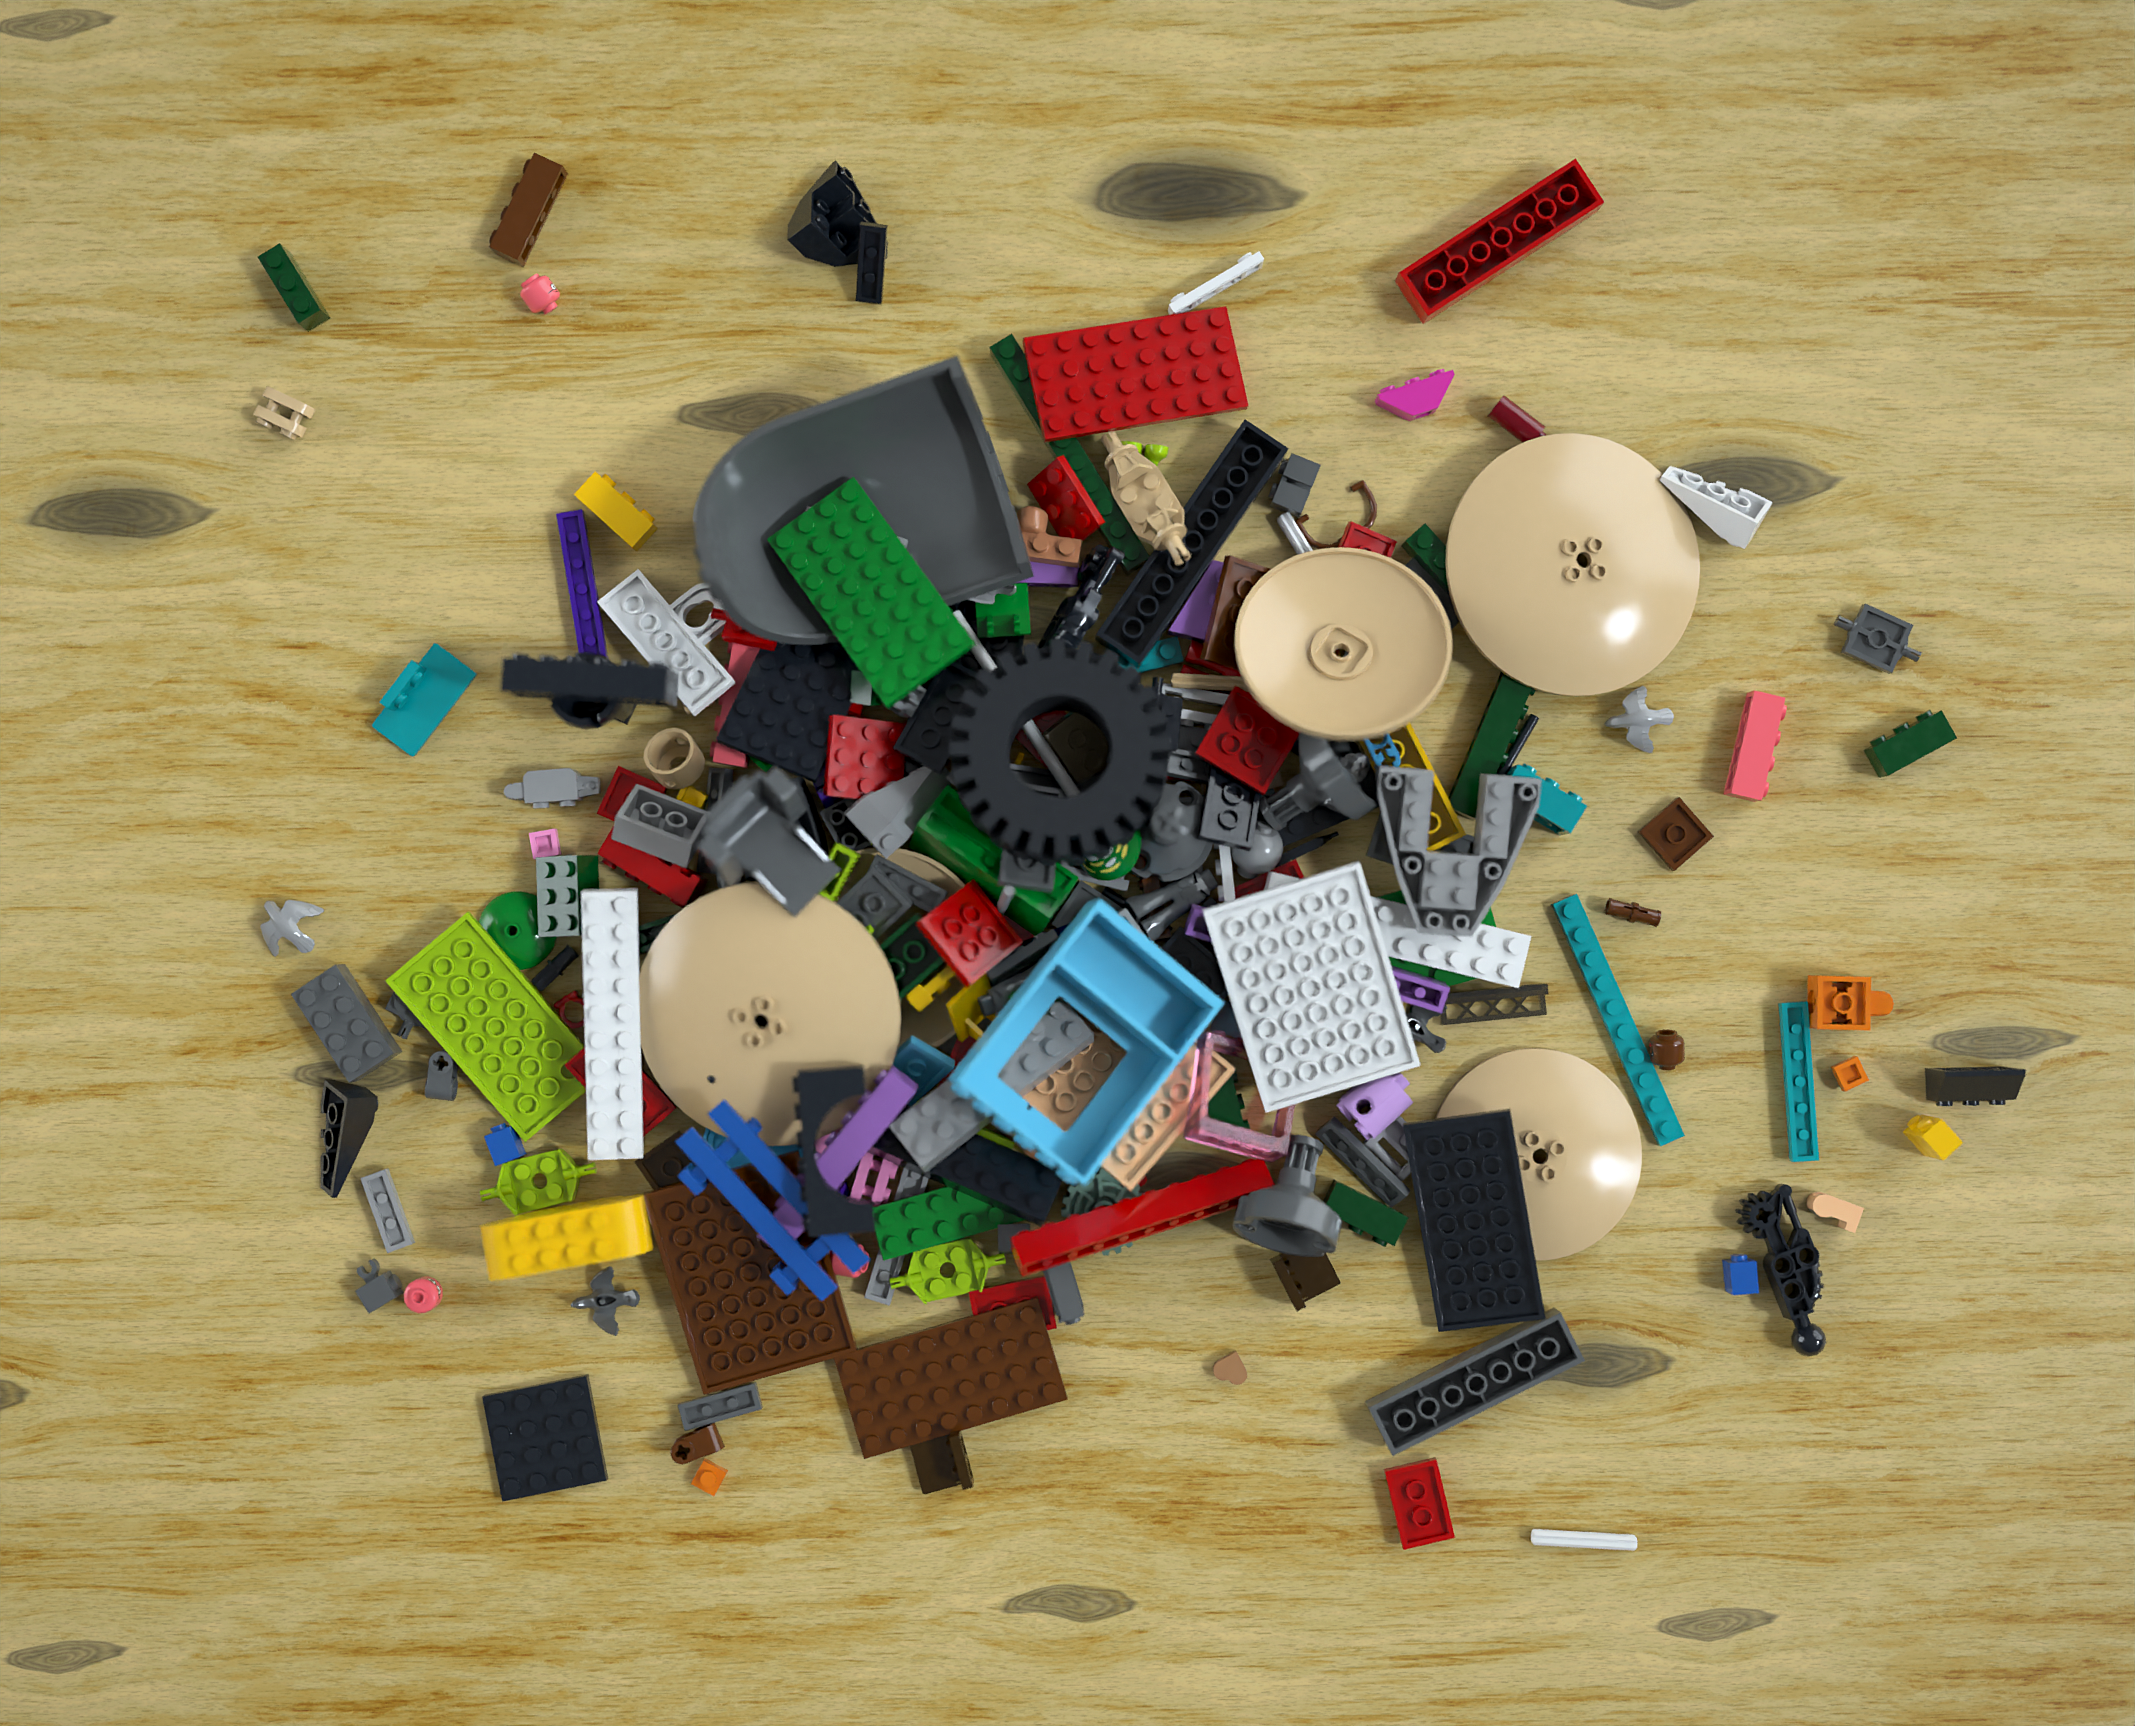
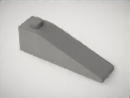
M923 766L910 772L909 776L897 782L891 781L887 783L886 787L876 792L871 791L864 794L844 814L869 843L887 859L910 837L918 822L944 788L952 784L946 778L950 772L945 767L941 775Z

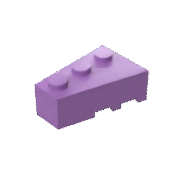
M1212 561L1170 627L1167 635L1191 641L1194 639L1204 643L1224 562Z

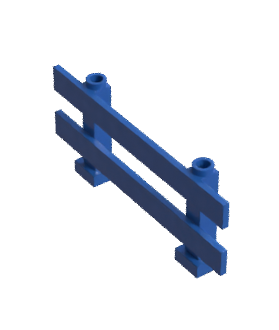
M724 1099L708 1115L728 1138L713 1150L699 1133L691 1127L676 1143L696 1166L690 1162L683 1168L678 1177L696 1196L705 1189L709 1183L707 1178H709L787 1263L785 1265L780 1261L773 1267L769 1276L786 1295H789L796 1288L799 1282L798 1278H800L822 1302L838 1288V1285L817 1264L823 1256L832 1250L853 1274L870 1261V1258L849 1234L819 1236L805 1249L796 1241L731 1170L726 1162L741 1150L801 1217L802 1213H807V1202L801 1203L800 1186H803V1184L758 1136V1133L763 1130L759 1121L752 1117L745 1122Z

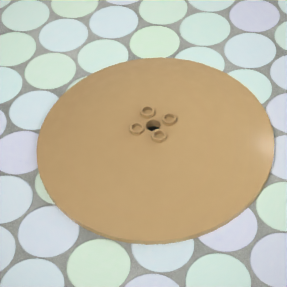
M1563 433L1541 436L1523 442L1495 458L1476 476L1463 494L1455 510L1446 545L1445 562L1449 594L1455 613L1471 642L1494 667L1513 680L1535 690L1561 696H1591L1607 693L1631 684L1652 671L1667 657L1682 637L1691 619L1699 589L1700 560L1696 534L1684 503L1660 481L1663 474L1638 453L1621 444L1593 435ZM1578 554L1586 556L1588 560L1586 568H1582L1577 564Z
M758 882L732 885L731 887L728 886L711 892L685 907L663 928L652 944L639 975L641 1048L655 1079L669 1098L689 1117L711 1131L727 1138L728 1136L708 1115L724 1099L745 1122L752 1117L759 1121L763 1130L758 1133V1136L767 1146L797 1144L796 1131H802L801 1120L795 1121L794 1104H800L799 1093H793L792 1077L798 1076L797 1070L863 1064L865 1090L871 1092L877 1085L874 1082L875 1078L883 1069L888 1071L891 1068L897 1053L901 1013L897 986L891 968L882 950L864 926L849 912L820 894L794 917ZM757 1014H763L767 1017V1027H760L756 1024L755 1016ZM708 1076H714L715 1083H709L707 1080ZM862 1095L846 1099L835 1106L823 1119L816 1139L844 1126L840 1122L850 1110L852 1112L857 1110L860 1106L857 1101Z

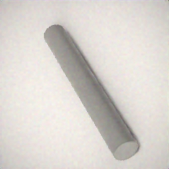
M1011 885L1005 886L996 905L1002 916L1015 892Z

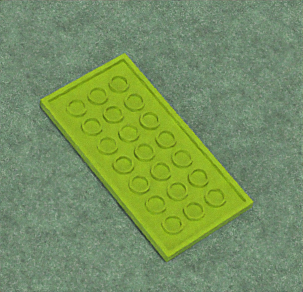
M470 912L464 914L385 980L525 1142L586 1092L584 1086L564 1066L585 1045Z

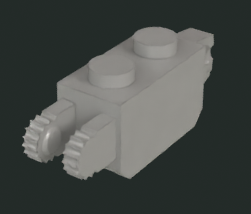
M563 768L528 771L523 776V782L507 784L503 792L508 799L524 800L526 804L533 805V809L549 808V803H559V807L576 806L575 801H583V797L600 794L601 787L600 778L581 776L575 769Z

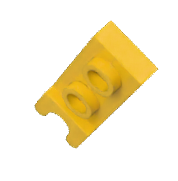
M948 965L926 986L923 983L919 984L905 997L920 1012L935 999L933 996L934 992L940 995L951 985L948 980L955 973Z

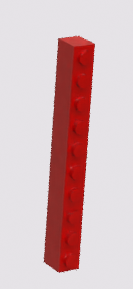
M1263 1157L1255 1160L1250 1158L1237 1166H1225L1218 1169L1215 1173L1208 1175L1199 1174L1183 1183L1174 1182L1158 1191L1149 1190L1133 1199L1124 1198L1108 1207L1099 1206L1083 1215L1074 1214L1061 1222L1046 1223L1039 1229L1020 1231L1014 1237H1011V1250L1021 1277L1235 1209L1237 1208L1240 1196H1248L1252 1191L1275 1184Z

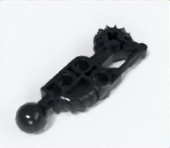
M1100 544L1091 549L1079 568L1077 579L1082 584L1074 596L1066 597L1061 602L1037 645L1038 650L1050 648L1051 639H1064L1065 648L1076 649L1078 647L1079 641H1082L1086 632L1094 625L1099 616V610L1096 607L1102 597L1100 591L1113 576L1111 573L1115 572L1125 553L1114 546L1108 548Z
M1778 1184L1770 1193L1760 1191L1757 1196L1754 1193H1748V1201L1740 1199L1739 1202L1743 1208H1738L1735 1211L1737 1214H1741L1742 1217L1738 1218L1736 1222L1744 1225L1743 1231L1745 1233L1752 1232L1754 1238L1765 1240L1768 1253L1763 1258V1268L1782 1316L1792 1320L1795 1328L1791 1335L1792 1345L1803 1356H1816L1823 1351L1826 1345V1336L1819 1326L1810 1322L1807 1314L1814 1312V1303L1818 1299H1822L1820 1292L1824 1288V1284L1821 1283L1823 1273L1818 1269L1820 1267L1819 1251L1814 1246L1808 1230L1801 1226L1796 1213L1797 1209L1791 1197V1187L1786 1184ZM1782 1203L1794 1228L1787 1243L1779 1226ZM1759 1210H1762L1763 1212L1759 1215V1219H1756V1215L1759 1214ZM1805 1248L1807 1251V1257L1805 1260L1801 1261L1799 1259V1253L1802 1249ZM1781 1258L1783 1266L1779 1271H1776L1775 1262ZM1791 1283L1793 1286L1792 1293L1786 1296L1785 1287Z

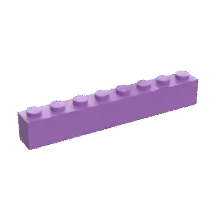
M893 1065L888 1071L883 1069L874 1080L877 1085L871 1092L866 1090V1094L859 1098L857 1103L860 1106L855 1112L850 1110L840 1122L844 1125L838 1133L833 1131L824 1142L827 1147L821 1154L818 1151L815 1153L816 1163L821 1174L834 1189L841 1185L917 1090L918 1084ZM798 1174L796 1178L803 1186H806L805 1175ZM781 1195L774 1204L777 1209L773 1212V1215L797 1239L803 1231L802 1217ZM758 1233L757 1237H759L766 1244H768L766 1240Z

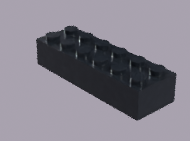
M512 654V658H503L500 691L522 698L676 707L679 674L672 671L671 667L665 666L666 664L662 662H649V666L638 664L637 661L622 660L621 665L611 663V660L599 658L594 659V663H590L579 657H567V661L556 659L555 656L540 655L539 660H536L535 658H529V655Z

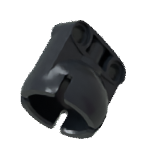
M589 651L575 653V657L583 658L584 661L594 663V659L597 658L608 659L601 654ZM548 699L552 702L550 707L556 717L571 727L583 730L602 727L614 719L628 725L637 704Z

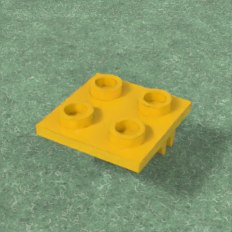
M986 973L969 987H964L946 1004L956 1035L961 1042L969 1035L978 1041L984 1033L976 1025L985 1018L981 1013L977 998L985 995L986 991L991 989ZM992 1014L986 1018L993 1022L997 1016Z

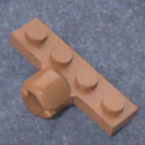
M1026 506L1018 510L1017 518L1030 562L1078 568L1082 545L1081 539L1048 535L1046 533L1048 515L1043 509Z

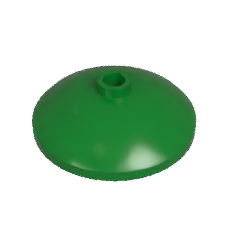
M514 891L496 897L485 907L479 919L481 926L519 970L529 969L543 962L552 952L557 937H538L537 896L528 892ZM511 926L517 928V933L514 936L509 932Z

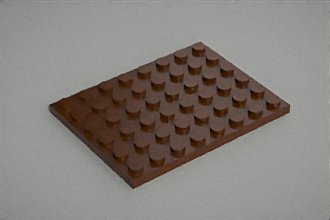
M799 1149L777 1155L796 1177L799 1174L798 1159H801ZM753 1163L731 1168L773 1214L777 1209L774 1204L781 1196L774 1186ZM707 1178L709 1183L697 1196L684 1182L643 1193L646 1210L703 1395L857 1351L858 1347L838 1280L832 1267L829 1252L817 1264L838 1285V1288L821 1302L809 1287L798 1278L799 1282L796 1288L789 1295H786L769 1275L773 1267L780 1261L785 1265L787 1263L772 1247L757 1237L758 1232L709 1178ZM809 1229L803 1230L796 1241L805 1249L819 1236L809 1237Z

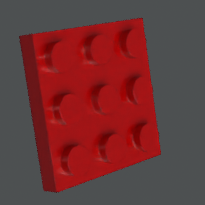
M1235 685L1194 755L1259 794L1264 795L1298 738L1300 731L1285 725L1273 717L1251 694Z
M830 715L823 796L859 799L868 792H876L886 787V784L891 781L897 782L903 779L905 756L895 751L893 747L906 724Z
M974 879L916 923L966 988L1023 943Z

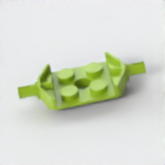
M562 1148L505 1162L502 1164L497 1185L493 1188L480 1190V1196L490 1193V1195L482 1196L481 1200L500 1198L514 1215L570 1202L576 1197L580 1178L597 1173V1168L586 1170L595 1167V1162L581 1166L580 1164L577 1165L572 1157ZM538 1173L544 1174L547 1178V1185L544 1188H539L534 1183V1177Z
M971 1238L913 1252L908 1271L905 1275L889 1278L891 1289L910 1286L920 1300L927 1304V1302L966 1294L970 1291L979 1290V1292H982L988 1269L992 1266L1006 1264L1004 1253L991 1256L985 1255ZM946 1262L952 1263L955 1266V1272L950 1277H945L940 1273L941 1265Z

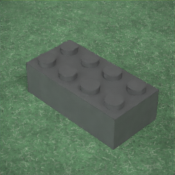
M335 964L291 993L293 999L349 1083L361 1080L403 1052L345 964Z

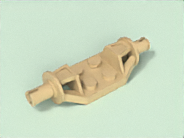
M1115 431L1108 432L1112 442L1104 434L1101 442L1109 452L1104 465L1109 471L1111 492L1138 539L1153 545L1156 550L1168 549L1177 565L1183 564L1179 553L1182 554L1185 561H1188L1191 554L1181 541L1187 533V528L1184 525V509L1161 471L1154 463L1141 455L1135 445H1122Z

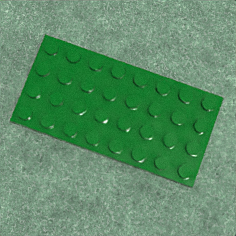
M854 477L767 539L888 709L976 646L975 642Z

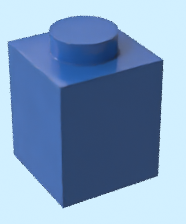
M506 1123L490 1128L492 1134L484 1136L495 1166L526 1154L519 1134L512 1126L507 1127Z
M1733 1254L1731 1259L1722 1260L1725 1291L1731 1295L1759 1293L1757 1262L1755 1260L1747 1258V1254Z

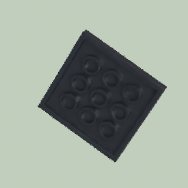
M589 1374L486 1394L482 1397L502 1502L608 1480Z

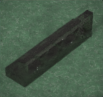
M1538 983L1519 985V988L1509 986L1449 992L1444 1005L1458 1004L1464 1010L1454 1019H1447L1445 1010L1440 1015L1441 1025L1547 1015L1545 995L1549 994L1548 984ZM1538 995L1540 1010L1529 1011L1522 1005L1528 996ZM1507 998L1516 1004L1509 1013H1502L1495 1007L1501 999ZM1488 1000H1495V1001L1493 1002V1004H1491ZM1477 1001H1483L1489 1006V1009L1483 1016H1477L1469 1010ZM1469 1002V1004L1466 1007L1462 1004ZM1519 1007L1524 1010L1523 1012H1515ZM1492 1010H1494L1495 1012L1498 1013V1014L1489 1015ZM1466 1013H1469L1472 1016L1462 1018Z

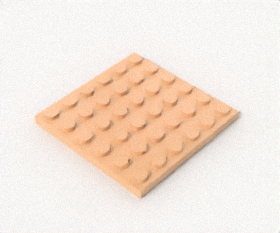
M1077 1010L1075 1012L1094 1034V1042L1022 1097L1029 1103L1030 1107L1036 1108L1064 1132L1071 1127L1126 1055L1125 1049ZM1197 1038L1100 1166L1131 1192L1235 1072V1068Z

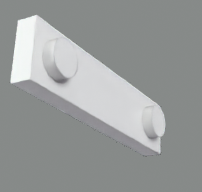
M1260 251L1253 255L1251 253L1245 254L1238 260L1237 265L1186 295L1182 292L1170 300L1171 304H1169L1168 313L1172 315L1188 312L1261 269L1264 258Z

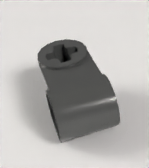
M445 1049L434 1053L429 1059L425 1097L454 1101L458 1090L459 1065ZM444 1057V1061H448V1065L445 1066L443 1062H440V1058Z

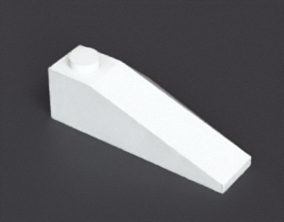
M1669 466L1660 478V481L1715 533L1727 540L1732 546L1743 549L1746 548L1773 503L1749 490L1740 488L1736 492L1726 489L1725 483L1716 481V483L1704 482L1700 475Z

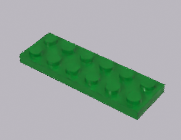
M948 1186L874 1207L875 1233L883 1261L998 1228L1000 1224H1013L1024 1220Z

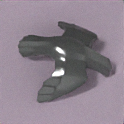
M1411 1005L1410 1012L1405 1013L1413 1042L1418 1041L1425 1044L1434 1053H1440L1446 1048V1040L1431 1033L1426 1027L1429 1019L1445 1012L1447 1009L1446 1005H1444L1442 1013Z
M609 1266L596 1274L591 1280L590 1287L593 1293L577 1298L571 1303V1307L594 1309L593 1321L605 1332L617 1336L619 1328L614 1316L616 1308L624 1305L636 1307L639 1304L640 1296L635 1289L628 1291L615 1290L612 1284L614 1270Z

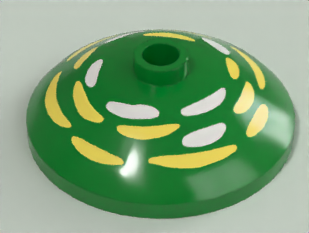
M1140 827L1134 832L1133 839L1124 846L1118 844L1111 848L1110 855L1104 858L1097 859L1096 855L1084 858V862L1080 867L1085 873L1097 880L1112 881L1123 877L1133 868L1138 859L1141 849Z

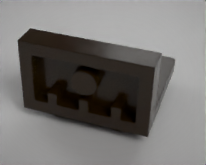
M1281 1253L1270 1259L1296 1311L1306 1307L1304 1302L1340 1284V1280L1326 1253L1321 1257H1304Z
M960 1430L910 1446L923 1494L961 1485L963 1490L973 1488L974 1477Z

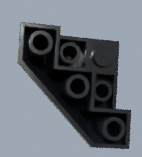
M835 160L800 200L788 223L787 240L805 258L834 267L858 264L861 222L877 224L851 172L846 167L842 168ZM887 241V244H886V258H888V256H887V245H888V241Z

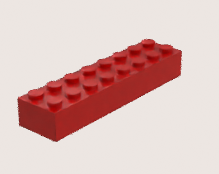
M1575 158L1400 271L1395 279V283L1422 324H1425L1597 213L1605 202Z

